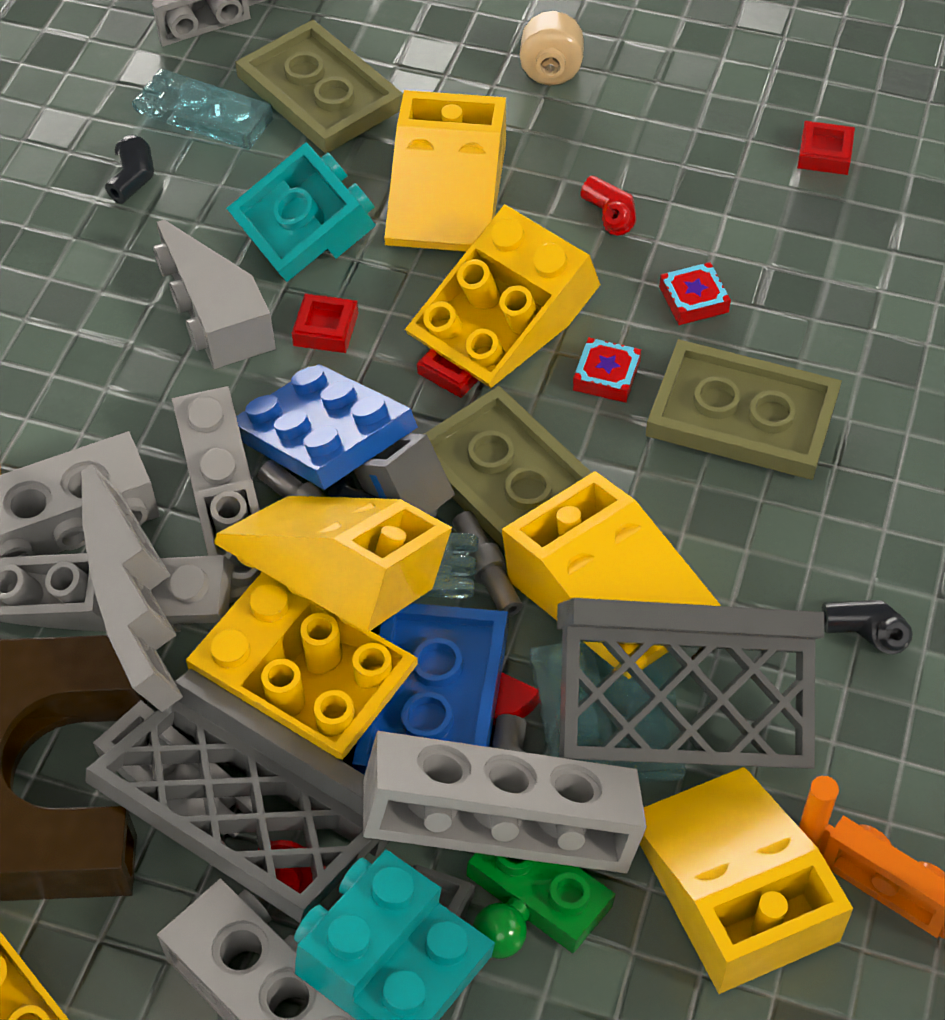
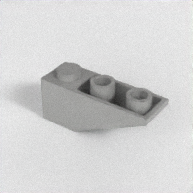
M157 221L161 244L153 246L154 255L162 276L172 274L174 281L169 282V286L178 312H189L191 318L186 320V326L194 349L196 351L205 349L214 369L275 350L271 314L253 276L168 221Z

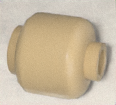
M557 11L542 12L531 18L524 27L519 54L521 66L528 77L537 83L549 86L563 84L572 79L579 71L583 60L584 39L582 29L575 19L566 13Z

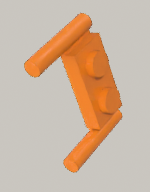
M829 776L816 777L811 783L798 827L816 845L831 871L938 939L940 936L945 940V872L931 863L918 862L892 846L889 839L882 832L872 826L858 825L844 815L835 828L828 824L839 793V786Z

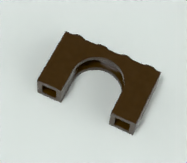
M108 635L0 639V901L133 896L137 833L127 809L122 806L45 808L28 803L13 792L14 776L21 758L30 746L43 735L59 727L74 723L118 721L140 700L147 705V700L132 688Z

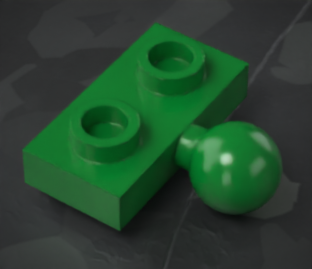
M475 853L467 863L466 876L503 902L484 907L476 915L472 925L495 942L491 957L494 959L511 957L521 949L527 935L526 921H529L568 951L574 953L613 907L616 894L579 867Z

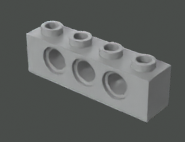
M130 431L1 474L0 558L53 555L64 550L78 549L85 545L82 527L81 471L90 464L120 491L140 525L160 517L151 481Z
M377 731L363 779V837L627 874L647 827L638 771L633 768Z
M221 878L157 934L167 961L224 1020H356L294 974L298 944L294 940V936L289 935L283 940L267 925L271 921V917L259 900L245 889L237 895ZM250 951L261 955L259 960L248 969L234 970L228 967L232 958L239 953ZM297 997L308 1002L306 1009L296 1017L281 1018L273 1014L277 1005L285 999Z

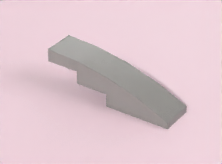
M90 464L81 471L82 527L92 586L108 637L132 688L163 712L183 697L156 651L176 636L175 631L150 591L170 577V574L120 491Z

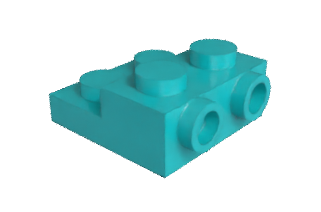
M307 142L226 208L286 282L327 249L335 259L338 258L376 226L368 215L375 206L356 183L347 189L342 181L348 176L329 152L320 158Z
M386 849L373 864L365 858H360L352 865L339 887V893L343 896L329 911L321 905H317L301 921L294 936V940L298 943L294 974L356 1020H439L492 957L495 942L441 905L439 899L442 888Z

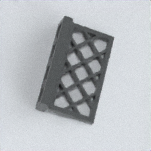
M572 598L558 604L557 630H563L559 758L815 769V639L824 638V612ZM580 642L602 643L619 662L597 686L579 668ZM619 644H635L638 646L628 655ZM652 645L664 646L682 666L659 689L635 663ZM681 647L700 649L690 658ZM714 649H725L743 669L722 691L697 666ZM743 650L761 652L751 660ZM775 652L796 653V680L781 694L759 668ZM626 671L650 696L627 720L603 695ZM688 674L712 699L690 722L666 698ZM749 678L773 702L751 725L728 700ZM580 685L587 695L578 703ZM795 696H796V710H795V708L789 703ZM595 702L618 729L600 747L577 746L578 717ZM657 705L680 730L663 749H652L634 729ZM719 708L742 733L725 752H715L697 732ZM780 711L795 727V755L776 754L758 734ZM626 736L636 748H617L615 746ZM689 740L698 751L678 749ZM751 743L759 753L740 752Z
M190 669L175 681L183 697L163 712L158 709L87 767L85 782L301 923L308 912L319 905L343 880L348 870L356 861L364 858L368 853L376 857L390 842L363 837L364 775L203 675ZM172 726L181 735L193 741L195 745L159 746L158 736ZM226 762L247 777L211 779L209 763ZM198 763L200 779L164 781L162 764ZM151 765L153 781L127 782L116 775L115 772L122 766ZM278 795L299 808V811L265 813L262 796ZM250 796L253 813L217 815L216 797ZM203 798L206 815L179 816L167 808V799ZM316 829H332L351 841L348 846L319 847ZM303 830L307 848L271 850L268 831ZM256 832L259 850L235 852L221 843L220 834ZM311 867L313 882L300 894L276 878L275 869Z

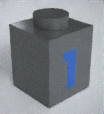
M409 433L353 470L363 491L381 499H401L434 518L438 514L437 509L455 495L427 434Z

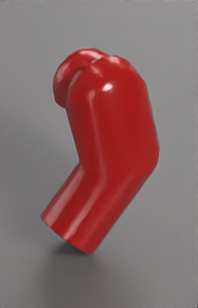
M594 175L589 176L582 186L581 198L602 208V221L607 232L616 236L629 233L637 221L633 196Z

